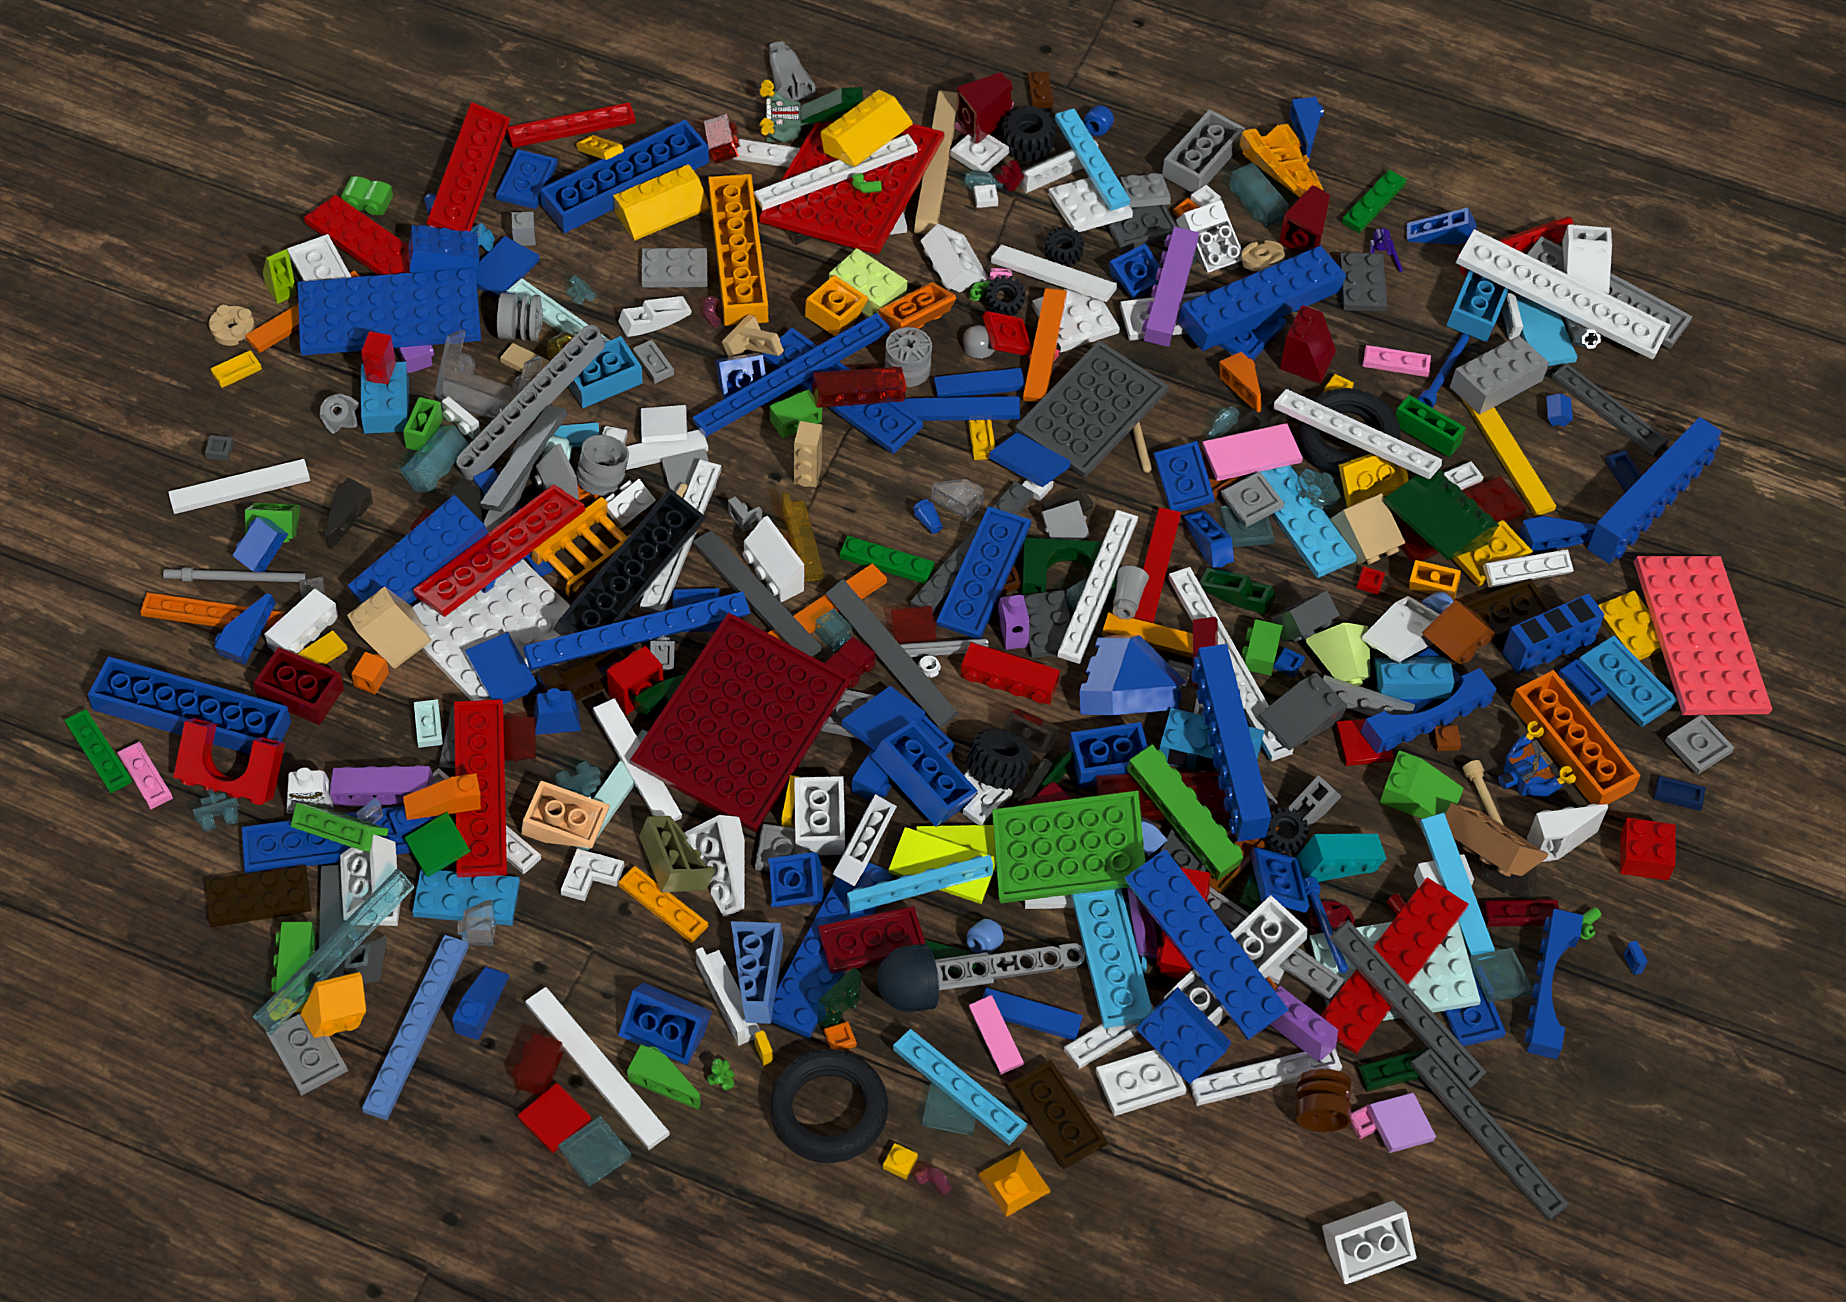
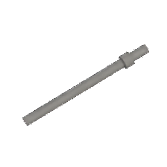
M183 567L182 570L164 569L163 571L164 579H182V581L193 582V579L306 582V573L193 570V568Z

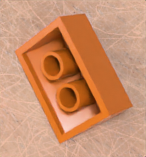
M931 282L878 309L880 317L890 327V333H888L890 335L897 329L905 327L918 329L923 327L925 323L940 318L943 314L950 311L956 296Z

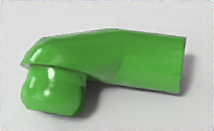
M855 173L852 176L853 186L861 192L882 191L881 181L867 182L864 180L862 173Z

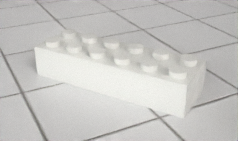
M1270 895L1231 935L1266 979L1307 939V928ZM1194 970L1164 996L1165 999L1179 987L1215 1026L1227 1016L1226 1012Z

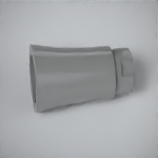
M1123 566L1117 571L1113 614L1120 619L1129 620L1135 617V613L1138 610L1142 593L1149 580V575L1141 568Z

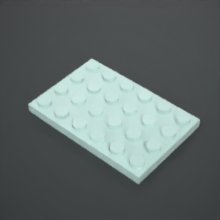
M1392 922L1357 927L1356 929L1374 947ZM1459 922L1452 928L1409 985L1433 1013L1480 1005L1481 1000ZM1324 933L1310 935L1309 941L1314 959L1342 977L1346 983L1357 968L1343 954L1348 965V971L1346 973L1339 972ZM1324 998L1327 1008L1331 1001L1329 1002L1327 999ZM1392 1008L1383 1021L1401 1017Z

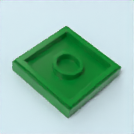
M448 812L405 837L427 877L432 876L471 852Z

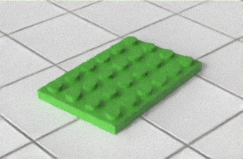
M1138 791L992 810L1000 903L1128 888L1130 886L1125 881V877L1146 863Z

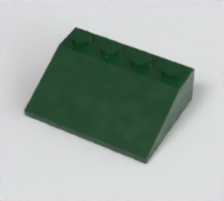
M1439 469L1430 479L1419 474L1383 500L1446 560L1486 546L1499 527V524L1493 520L1490 514L1484 512L1473 499L1463 493L1460 487L1452 483Z

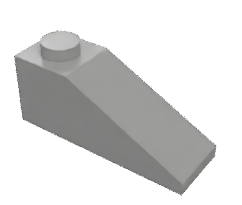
M1318 775L1289 806V811L1292 812L1294 808L1297 810L1296 815L1302 813L1304 815L1302 820L1306 819L1308 822L1306 827H1310L1325 815L1342 796ZM1285 823L1278 825L1279 831L1277 834L1280 837L1288 839L1294 836V830L1290 825Z

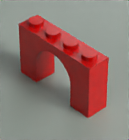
M197 718L184 722L173 778L180 779L181 783L185 785H202L207 791L218 792L220 790L227 792L226 795L232 798H248L250 803L263 805L274 798L285 743L265 737L253 740L249 763L245 773L240 778H232L221 773L212 759V746L217 724Z

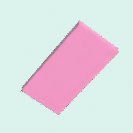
M1287 423L1207 440L1202 443V448L1216 481L1302 463V455Z

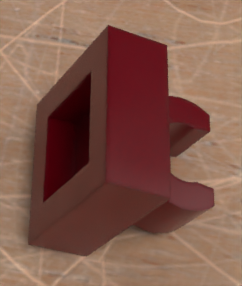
M1010 160L1006 166L1001 167L1002 173L996 175L999 183L1005 185L1008 191H1015L1024 178V174L1017 161Z

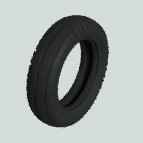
M1340 388L1324 392L1312 400L1338 413H1352L1364 417L1378 431L1398 440L1401 439L1399 422L1392 409L1383 400L1369 392H1363V390ZM1299 420L1298 439L1302 451L1310 462L1328 474L1341 477L1340 464L1370 454L1368 451L1358 454L1338 451L1330 447L1322 439L1318 428Z
M835 1049L812 1051L793 1060L777 1077L770 1095V1118L778 1137L797 1155L820 1163H838L862 1154L879 1138L887 1121L888 1096L884 1083L878 1073L862 1058L852 1053ZM822 1076H836L851 1082L861 1092L865 1101L866 1108L860 1122L850 1131L837 1136H821L805 1129L796 1119L792 1108L796 1093L805 1083Z

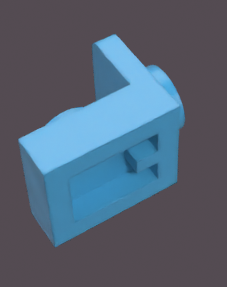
M482 223L472 227L470 232L477 233L478 246L482 245L490 252L493 249V233L487 230Z

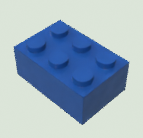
M412 225L408 245L409 272L475 268L477 273L479 263L477 233Z
M1141 722L1071 732L1069 751H1072L1074 755L1073 767L1079 788L1135 780L1127 770L1129 760L1148 748Z
M1179 987L1147 1014L1136 1028L1189 1084L1218 1060L1232 1043Z

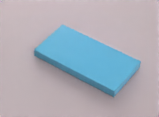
M1522 295L1516 296L1523 324L1522 338L1549 362L1548 366L1576 362L1577 355L1560 314Z

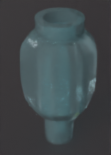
M973 170L970 173H966L964 177V186H968L972 191H974V186L995 184L996 188L1003 187V184L999 183L991 173L986 171Z
M1234 406L1222 408L1212 419L1211 430L1206 434V437L1212 440L1217 435L1227 434L1237 424L1238 416L1240 415L1239 411Z

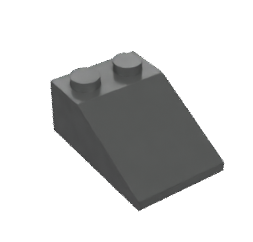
M1314 673L1296 684L1260 713L1258 717L1290 751L1339 722L1348 705L1317 673Z

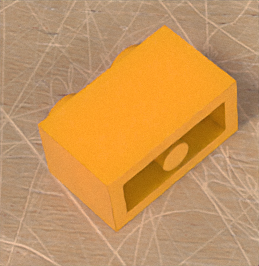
M1415 560L1409 589L1427 594L1442 591L1455 600L1461 570Z

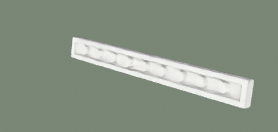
M1188 567L1170 573L1168 579L1192 622L1193 619L1216 617L1218 619V645L1227 644L1237 685H1245L1248 688L1244 705L1245 716L1251 727L1264 730L1262 747L1270 761L1291 755L1294 749L1289 751L1258 717L1269 705L1193 571Z

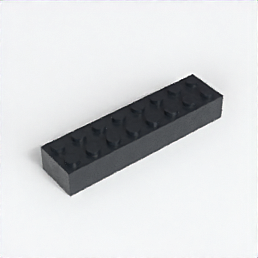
M669 488L561 616L553 630L560 636H565L621 622L699 529L706 516Z

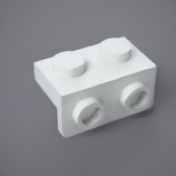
M640 479L633 483L630 480L619 488L621 493L617 496L612 493L605 499L608 502L607 513L619 528L625 526L656 501Z

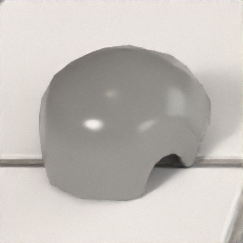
M977 325L970 327L963 334L964 352L973 358H985L995 351L992 349L986 326Z

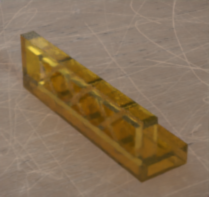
M789 492L782 493V511L792 549L804 563V582L824 579V572L805 501L791 502Z

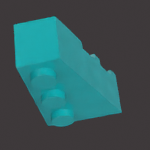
M1314 834L1296 856L1302 878L1315 877L1318 882L1373 873L1387 859L1378 834Z

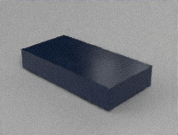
M1626 450L1606 456L1605 463L1626 493L1642 477V474Z
M1658 775L1653 799L1701 811L1706 787Z

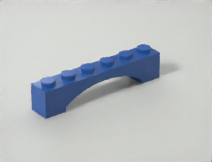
M1481 668L1461 676L1456 687L1457 692L1444 703L1415 714L1393 715L1383 711L1367 718L1361 733L1376 754L1384 750L1390 751L1397 744L1404 741L1406 743L1410 742L1421 733H1430L1436 726L1441 724L1447 725L1461 715L1463 717L1469 715L1476 708L1487 707L1493 701L1492 698L1496 688Z
M1554 909L1551 916H1546L1543 931H1546L1547 935L1546 939L1542 938L1539 953H1543L1542 961H1538L1536 968L1539 982L1534 984L1532 997L1536 998L1535 1006H1530L1528 1020H1532L1531 1028L1527 1027L1524 1042L1528 1043L1527 1053L1557 1060L1562 1050L1565 1027L1560 1026L1554 1011L1552 979L1559 958L1569 947H1576L1580 938L1584 915Z

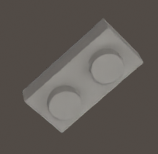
M653 340L633 348L634 356L654 383L674 375L673 367Z

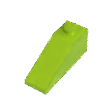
M285 249L267 257L263 276L265 286L278 304L297 296L288 250Z

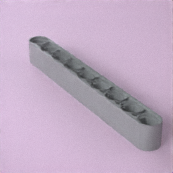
M587 325L582 328L459 454L456 462L466 479L473 480V476L485 472L543 412L545 407L549 406L604 349L605 342L597 326Z

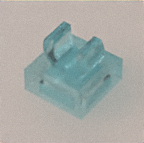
M574 275L569 280L574 287L569 288L567 294L571 297L577 294L573 301L578 305L584 301V298L592 301L597 296L590 286L577 275Z

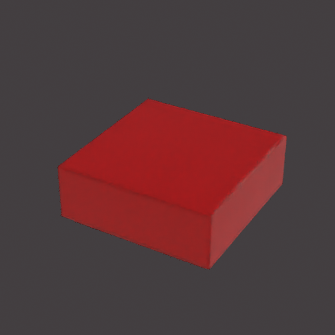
M1363 566L1356 588L1379 595L1385 572Z

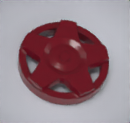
M1322 901L1333 931L1339 929L1346 922L1347 917L1355 927L1354 916L1346 905L1335 901ZM1314 909L1311 910L1308 918V927L1312 935L1318 934L1315 929L1322 930L1317 916L1313 917L1315 914Z

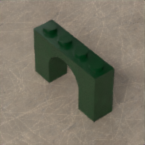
M1025 538L1023 544L1022 595L1046 592L1047 571L1052 565L1061 561L1079 563L1090 574L1103 541ZM1116 576L1105 601H1114Z

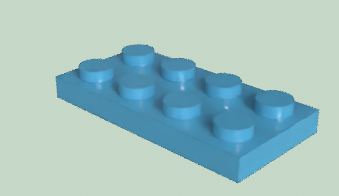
M1615 636L1582 655L1578 660L1641 727L1677 704L1678 699Z
M421 869L413 906V917L513 926L520 878L509 876L457 878V872L442 870L427 877L423 869Z

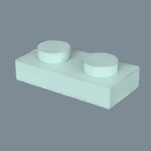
M438 699L414 702L418 747L443 745Z

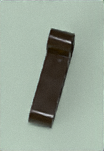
M614 649L562 674L555 665L547 666L538 674L539 690L541 693H547L552 688H557L560 691H571L575 701H578L608 687L607 670L614 663L624 660L626 656L621 649Z

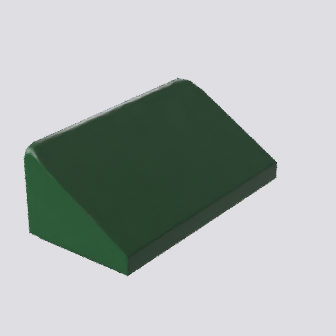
M1072 751L1058 755L1048 766L1050 767L1034 792L1039 794L1050 783L1055 782L1057 784L1072 767L1074 756Z

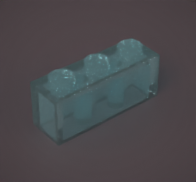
M1254 163L1232 171L1230 180L1232 192L1238 195L1243 205L1248 207L1253 213L1254 218L1264 228L1284 219V214L1287 212L1289 204Z
M455 425L441 426L400 472L415 492H429L437 486V481L442 476L450 472L451 466L456 462L459 454L469 444Z

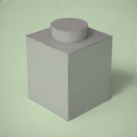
M534 212L512 213L513 241L522 246L536 245Z

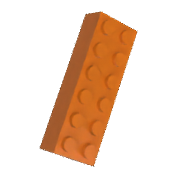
M1554 670L1515 690L1510 705L1527 726L1530 722L1537 721L1538 724L1533 728V732H1537L1541 727L1544 729L1543 735L1537 737L1561 768L1564 766L1572 768V771L1567 775L1568 777L1571 774L1576 776L1574 784L1590 804L1608 805L1635 790L1641 775Z

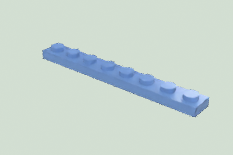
M444 935L362 1107L363 1113L388 1120L469 948L468 942Z

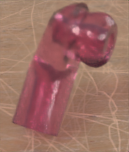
M710 296L704 301L702 314L713 327H717L721 323V319L715 313V309L718 308L717 305H720V301L717 297Z
M924 1166L915 1174L919 1184L924 1185L926 1182L934 1183L942 1196L953 1189L939 1169Z

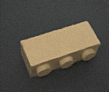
M800 421L794 442V484L804 487H817L822 467V425Z

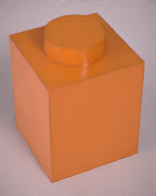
M365 652L351 673L354 687L376 694L389 674L387 660L378 654L373 655Z

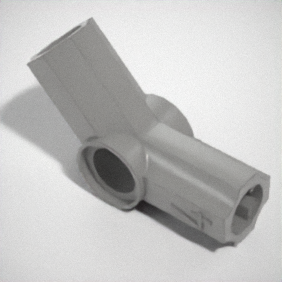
M1565 317L1568 326V336L1573 346L1592 349L1600 343V334L1595 329L1587 328Z

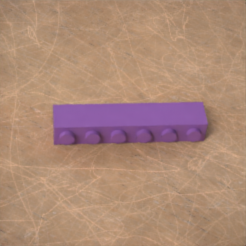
M1174 226L1172 235L1168 234L1165 243L1168 251H1163L1160 262L1164 266L1163 268H1158L1156 276L1159 284H1154L1151 294L1154 302L1149 301L1146 314L1150 316L1149 319H1144L1141 330L1145 332L1144 341L1167 347L1170 346L1200 232Z

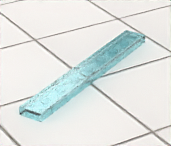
M396 869L253 1016L269 1035L272 1036L309 997L314 984L326 980L415 888L400 870Z

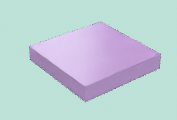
M1414 1093L1373 1103L1367 1108L1389 1153L1432 1142L1436 1138Z

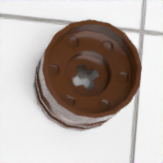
M1314 1069L1299 1075L1297 1078V1098L1299 1099L1297 1103L1298 1124L1307 1130L1315 1132H1334L1349 1126L1351 1123V1104L1349 1102L1351 1097V1080L1349 1076L1333 1069Z

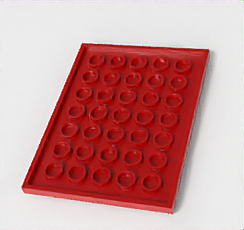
M834 122L815 123L781 181L838 160L824 153L821 131ZM912 123L911 126L893 138L896 139L909 134L916 144L918 152L862 173L864 180L867 182L881 181V192L863 193L853 186V178L851 177L763 210L759 216L760 223L879 255L944 140V131Z

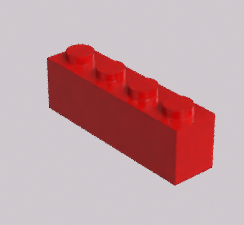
M971 642L961 664L960 677L965 678L969 682L981 683L992 689H1000L1014 696H1022L1032 699L1037 703L1050 705L1059 683L1060 670Z

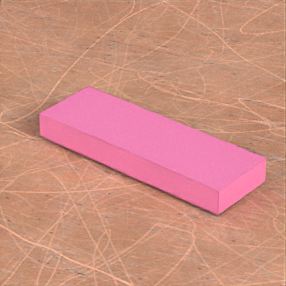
M1366 345L1363 367L1428 377L1431 355Z
M140 741L117 752L150 810L173 799L171 792Z
M992 995L970 1004L971 1014L1000 1075L1024 1065Z

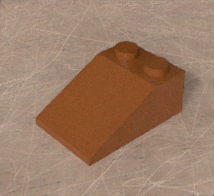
M1457 600L1446 608L1422 632L1425 637L1460 665L1469 662L1474 657V652L1480 646L1483 647L1488 644L1492 639L1491 636L1495 633L1476 612Z

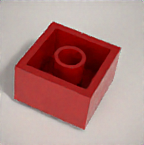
M646 646L633 651L627 658L621 662L614 663L607 670L609 697L611 699L615 698L625 715L635 710L634 697L664 681L662 663Z
M1627 818L1620 834V874L1668 881L1675 868L1676 824Z

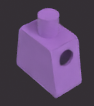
M1014 595L1000 598L997 615L1005 650L1028 647L1029 617L1024 596ZM1016 626H1018L1017 633L1012 631V629Z

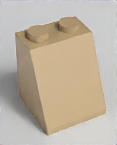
M1383 494L1344 509L1330 519L1357 555L1356 562L1358 565L1367 562L1368 565L1381 560L1379 556L1385 553L1389 557L1399 552L1398 547L1405 544L1388 505L1383 502Z
M383 587L347 615L357 633L386 659L394 669L432 641L413 607L386 587Z

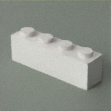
M875 794L833 875L853 886L856 885L897 806Z

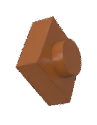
M1458 725L1435 727L1433 736L1436 751L1460 750L1461 740Z

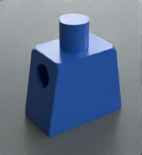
M552 688L547 693H539L537 695L534 708L535 735L581 731L579 708L571 691H560L557 688Z

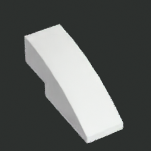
M683 296L644 300L642 307L623 309L618 322L626 336L631 337L667 327L691 315L692 311Z

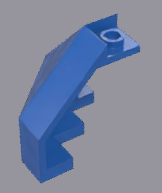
M1106 635L1097 639L1095 646L1098 648L1096 657H1091L1086 671L1089 675L1087 683H1082L1080 688V712L1082 715H1120L1166 711L1171 708L1179 709L1182 696L1179 685L1187 682L1140 635Z

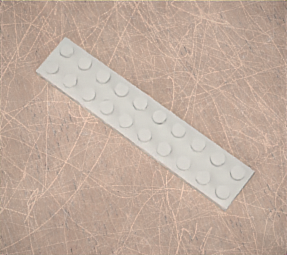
M1475 229L1456 261L1457 264L1587 328L1595 329L1597 333L1652 360L1670 327L1669 324Z

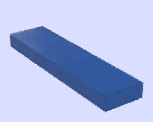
M1021 368L934 377L937 398H954L1025 389Z
M985 989L982 999L992 995L1004 1021L1069 1040H1076L1083 1018L1082 1015L993 989Z

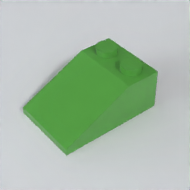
M1399 751L1380 803L1425 819L1441 813L1446 814L1451 803L1458 804L1463 787L1425 760Z

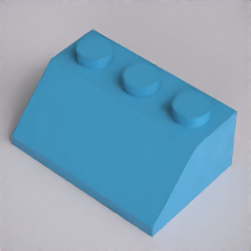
M1408 657L1400 662L1390 658H1374L1378 693L1397 699L1450 698L1454 686L1452 665L1445 657Z

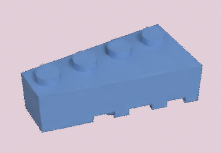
M731 921L746 1023L771 1024L783 948L781 923Z

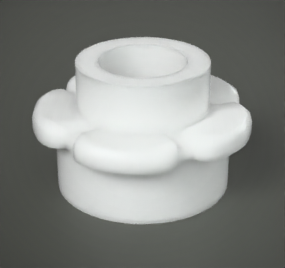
M925 656L918 663L919 668L930 678L937 676L938 671L941 669L940 663L934 656Z

